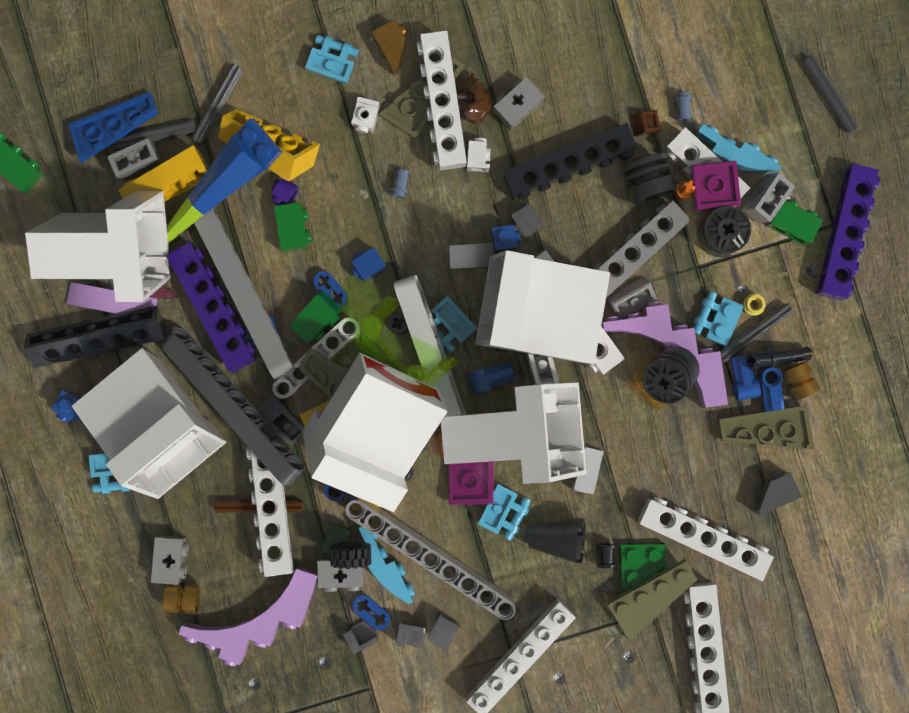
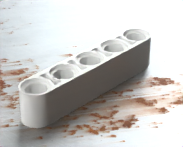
M344 318L311 349L332 360L358 336L360 325L353 318ZM346 323H354L355 331L352 334L344 332ZM332 337H336L339 340V345L336 349H329L327 345L328 340ZM306 354L294 364L295 369L282 375L275 381L272 388L275 396L282 399L290 398L310 380L307 376L302 380H298L295 377V371L300 367ZM283 382L289 385V392L286 395H282L279 392V386Z

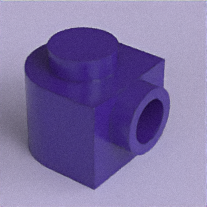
M282 178L280 180L277 179L272 185V198L270 200L278 206L291 204L298 194L299 186Z

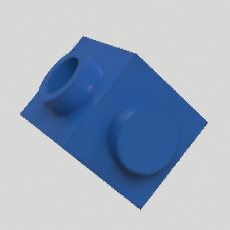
M515 225L492 228L494 253L517 249V244L521 243L519 230L515 231Z
M374 247L367 252L365 249L353 256L355 259L351 261L354 265L351 268L352 272L358 280L362 278L364 282L387 268Z
M62 390L51 410L56 412V417L62 421H78L80 418L72 408V405L82 397L71 390Z

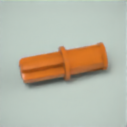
M694 181L680 182L677 185V190L674 192L675 197L678 200H685L691 197L696 188L692 185Z

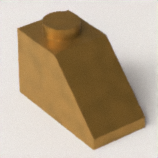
M394 19L372 31V35L395 76L400 69L407 45L405 37L408 34L403 24L398 25Z

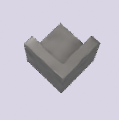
M531 204L523 207L510 217L512 223L518 226L525 238L536 231L542 230L544 227Z
M440 612L427 638L428 641L447 650L460 627V623Z
M400 620L395 646L404 647L406 644L422 647L427 625Z
M364 621L352 626L343 633L353 654L376 643L379 638L376 631Z

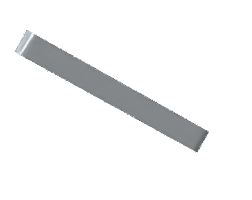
M214 208L211 209L194 224L269 372L276 379L295 369L294 364Z
M354 495L348 499L345 512L351 520L500 619L507 620L514 616V601L508 593L373 503ZM358 503L362 506V509L355 512L350 508V505ZM371 516H378L381 522L372 524L369 518ZM395 528L400 533L397 536H390L388 530ZM409 541H415L418 543V546L410 549L406 544ZM433 553L437 558L433 561H428L425 559V556ZM446 566H453L455 571L446 573L444 568ZM466 578H470L474 581L469 586L464 585L462 583V581ZM483 591L492 592L490 597L484 598L481 596ZM502 603L510 604V607L506 610L499 608Z

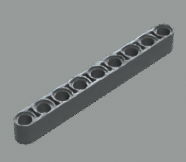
M173 327L161 344L164 352L273 476L283 485H292L305 468L302 460L189 333L183 328Z

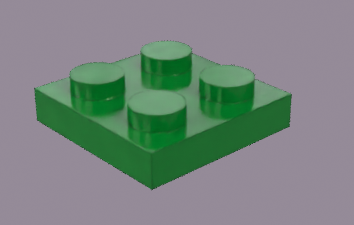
M665 543L620 544L622 590H628L666 569Z

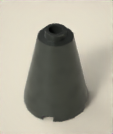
M585 518L530 525L529 529L525 530L524 542L528 543L529 548L582 564L584 553H581V550L585 547L586 540Z

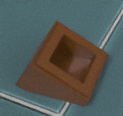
M657 110L640 111L630 116L635 137L661 132Z

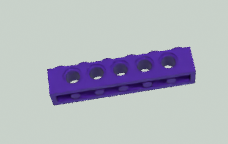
M854 163L846 167L816 295L842 301L848 299L853 293L854 284H852V281L859 269V262L857 260L865 244L862 239L864 232H867L870 224L868 214L874 207L875 199L873 194L880 182L878 169ZM857 185L862 187L863 195H859L856 192ZM851 207H855L858 210L857 217L852 215ZM846 228H850L853 231L852 238L846 235ZM841 249H844V250L847 251V253H848V258H847V260H845V259H843V258L841 257V255H840ZM837 270L843 274L842 281H838L835 277Z
M189 242L166 255L227 370L235 373L255 362L256 359L253 354L256 353V350L250 341L246 342L242 336L246 332L240 322H235L233 318L235 312L230 303L226 304L222 298L225 296V293L219 284L215 285L212 279L215 277L209 265L205 266L202 261L205 256L199 247L195 248ZM197 265V270L189 274L190 267ZM207 283V289L199 293V287ZM213 302H217V309L210 312L209 306ZM223 321H228L227 328L220 331V324ZM233 340H238V347L230 350V343Z

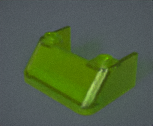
M387 295L363 320L356 343L357 350L361 354L434 387L459 360L454 357H444L430 372L422 365H412L406 369L379 339L384 330L383 321L400 304L397 297Z

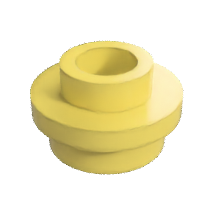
M753 293L745 297L743 308L747 314L756 316L764 311L766 303L761 295ZM751 301H755L757 303V307L755 309H753L750 306Z

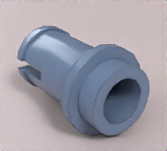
M679 92L677 97H675V101H677V120L679 121L692 119L690 100L693 97L690 96V92Z
M396 169L394 184L390 188L391 195L397 198H404L408 193L406 187L410 172L404 169Z

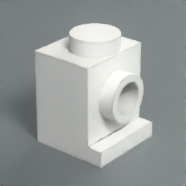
M357 97L351 122L352 127H355V130L360 133L374 132L380 111V103ZM363 112L369 113V116L367 118H362L361 114Z
M474 138L473 141H469L467 171L489 172L490 164H485V162H490L491 148H486L487 139Z

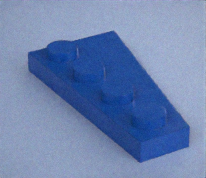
M151 92L69 123L68 126L80 162L83 163L159 114Z

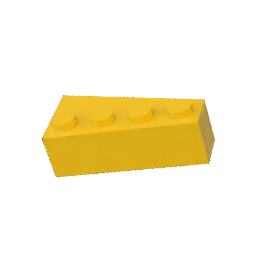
M234 109L222 116L218 138L226 144L249 119H255L282 150V154L267 168L282 179L291 181L314 166L320 144L313 141L311 144L302 141L301 136L293 134V136L281 132L282 128L276 125L262 124V119L238 109Z
M193 145L156 168L147 171L139 178L127 181L118 191L122 199L136 191H163L164 202L196 187L209 169V166L202 153Z

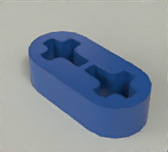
M326 271L317 273L313 280L317 290L320 293L325 292L333 300L334 297L331 294L333 290L338 295L343 294L341 298L343 302L341 304L336 303L341 308L345 307L348 302V296L330 273ZM321 276L324 278L329 277L327 281L331 286L329 290L324 285H318Z
M364 595L354 599L352 603L353 612L371 628L380 631L388 627L390 623L389 614L372 599ZM365 600L367 602L366 607L370 610V613L365 610L358 611L359 605L357 602ZM372 613L376 616L383 615L385 624L376 626V619L371 616Z

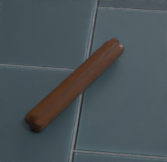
M217 500L214 503V510L216 513L257 512V505H253L252 500ZM286 500L287 512H301L303 510V501ZM266 502L264 504V511L274 512V502Z

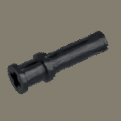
M808 346L774 351L770 348L764 349L763 352L751 350L746 354V364L750 370L754 371L758 370L759 367L774 368L777 364L809 361L812 359V355H804V353H811L812 350Z

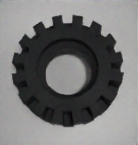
M350 541L330 546L331 567L357 569L358 567L363 568L372 564L371 544Z

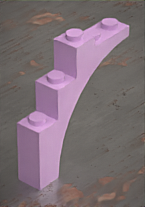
M661 301L648 303L649 307L643 309L644 317H641V313L629 314L628 319L619 320V316L607 317L606 322L601 324L605 332L636 334L650 339L664 348L681 346L688 349L699 363L700 374L694 385L698 391L701 408L728 405L720 351L714 352L713 348L701 349L700 354H698L694 328L688 329L687 325L674 326V331H672L668 304L662 305Z
M299 566L281 597L270 608L254 618L238 624L221 627L200 626L186 622L181 626L178 635L184 636L183 639L191 643H196L197 641L205 643V647L212 650H218L219 648L221 651L218 658L223 659L225 664L230 666L240 665L244 660L250 640H253V644L259 647L271 646L280 621L284 622V626L291 629L302 626L318 580V572Z

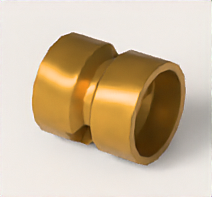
M808 361L781 371L784 381L787 384H791L788 390L793 401L805 398L821 390L816 378H810L812 369Z
M166 584L163 595V611L166 613H178L179 610H182L183 614L196 615L200 605V585L186 584L185 587H182L181 584Z

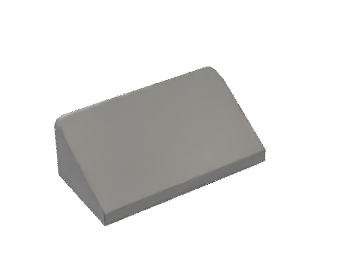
M494 244L449 245L450 269L488 267L490 256L494 255Z
M645 277L636 280L607 297L608 303L615 315L619 316V320L644 308L648 303L658 300L651 283Z
M584 447L587 474L574 478L572 490L594 494L604 451Z

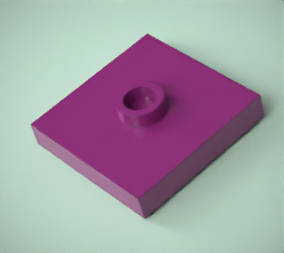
M737 161L690 166L691 178L694 181L692 185L696 187L693 191L695 211L717 209L723 206H741Z
M494 461L449 464V505L494 504Z

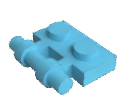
M317 35L315 43L322 45V48L319 50L312 47L305 69L348 84L355 64L353 61L347 60L349 55L357 58L360 49L352 47V44L347 42L345 44L337 42L330 36L323 37ZM334 49L341 52L340 57L330 54L329 50Z
M709 291L707 297L701 303L703 307L699 316L695 317L693 322L695 324V334L700 335L702 329L705 328L708 330L705 336L706 339L726 347L744 305L725 297L717 304L714 302L717 294ZM710 310L716 312L712 322L707 321Z
M448 296L431 310L436 316L434 323L442 346L449 354L456 349L450 342L452 339L456 338L462 343L477 329ZM441 323L450 331L446 336L437 328Z
M106 454L89 455L91 478L100 477V483L93 484L92 486L94 493L102 492V494H108L115 490H122L123 492L131 490L121 486L118 481H109V476L113 474L106 466L110 461Z
M497 484L494 490V504H487L478 524L496 534L499 533L501 527L507 529L504 537L512 541L515 533L518 534L520 530L519 525L524 515L527 516L529 512L528 507L531 500L523 497L519 505L514 502L518 495L517 493ZM510 509H513L516 513L512 521L508 522L505 519Z

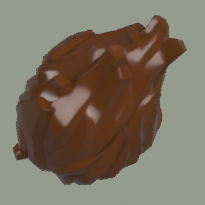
M474 73L467 77L464 88L457 93L459 112H463L471 124L482 123L495 100L490 101L491 94L485 93L484 83H479V79L475 78Z

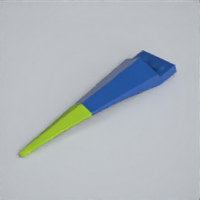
M249 119L236 135L230 138L167 225L168 243L235 191L269 168L282 154V150L255 119Z

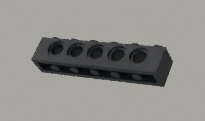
M625 123L503 171V178L511 198L523 200L531 196L530 192L535 190L539 192L546 191L551 188L553 183L559 182V184H563L572 180L571 176L579 174L584 176L592 172L591 168L600 166V168L607 167L613 163L612 160L619 157L621 160L633 156L632 152L636 150L637 145L628 123ZM606 144H615L617 151H608L606 149ZM593 151L596 154V159H587L585 152ZM566 159H573L576 167L568 168L564 161ZM553 167L556 174L554 176H547L544 173V168ZM528 174L532 175L535 178V183L526 184L523 177Z
M155 305L26 334L24 350L34 368L49 366L55 363L165 339V323L158 306Z

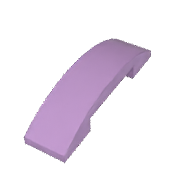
M71 282L66 304L119 314L155 306L158 300L147 298L143 302H115L114 290Z

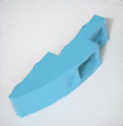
M703 124L695 134V137L712 148L711 151L722 162L737 161V170L754 174L777 173L782 168L776 158L764 155L755 144L744 142L738 148L735 141L728 137H722L718 134V130L711 125L706 126Z
M360 526L359 530L364 541L371 544L372 564L368 567L373 575L396 597L408 604L413 603V596L416 594L411 583H406L403 577L406 575L402 563H397L395 559L386 562V559L389 557L384 546L379 547L376 540L378 537Z

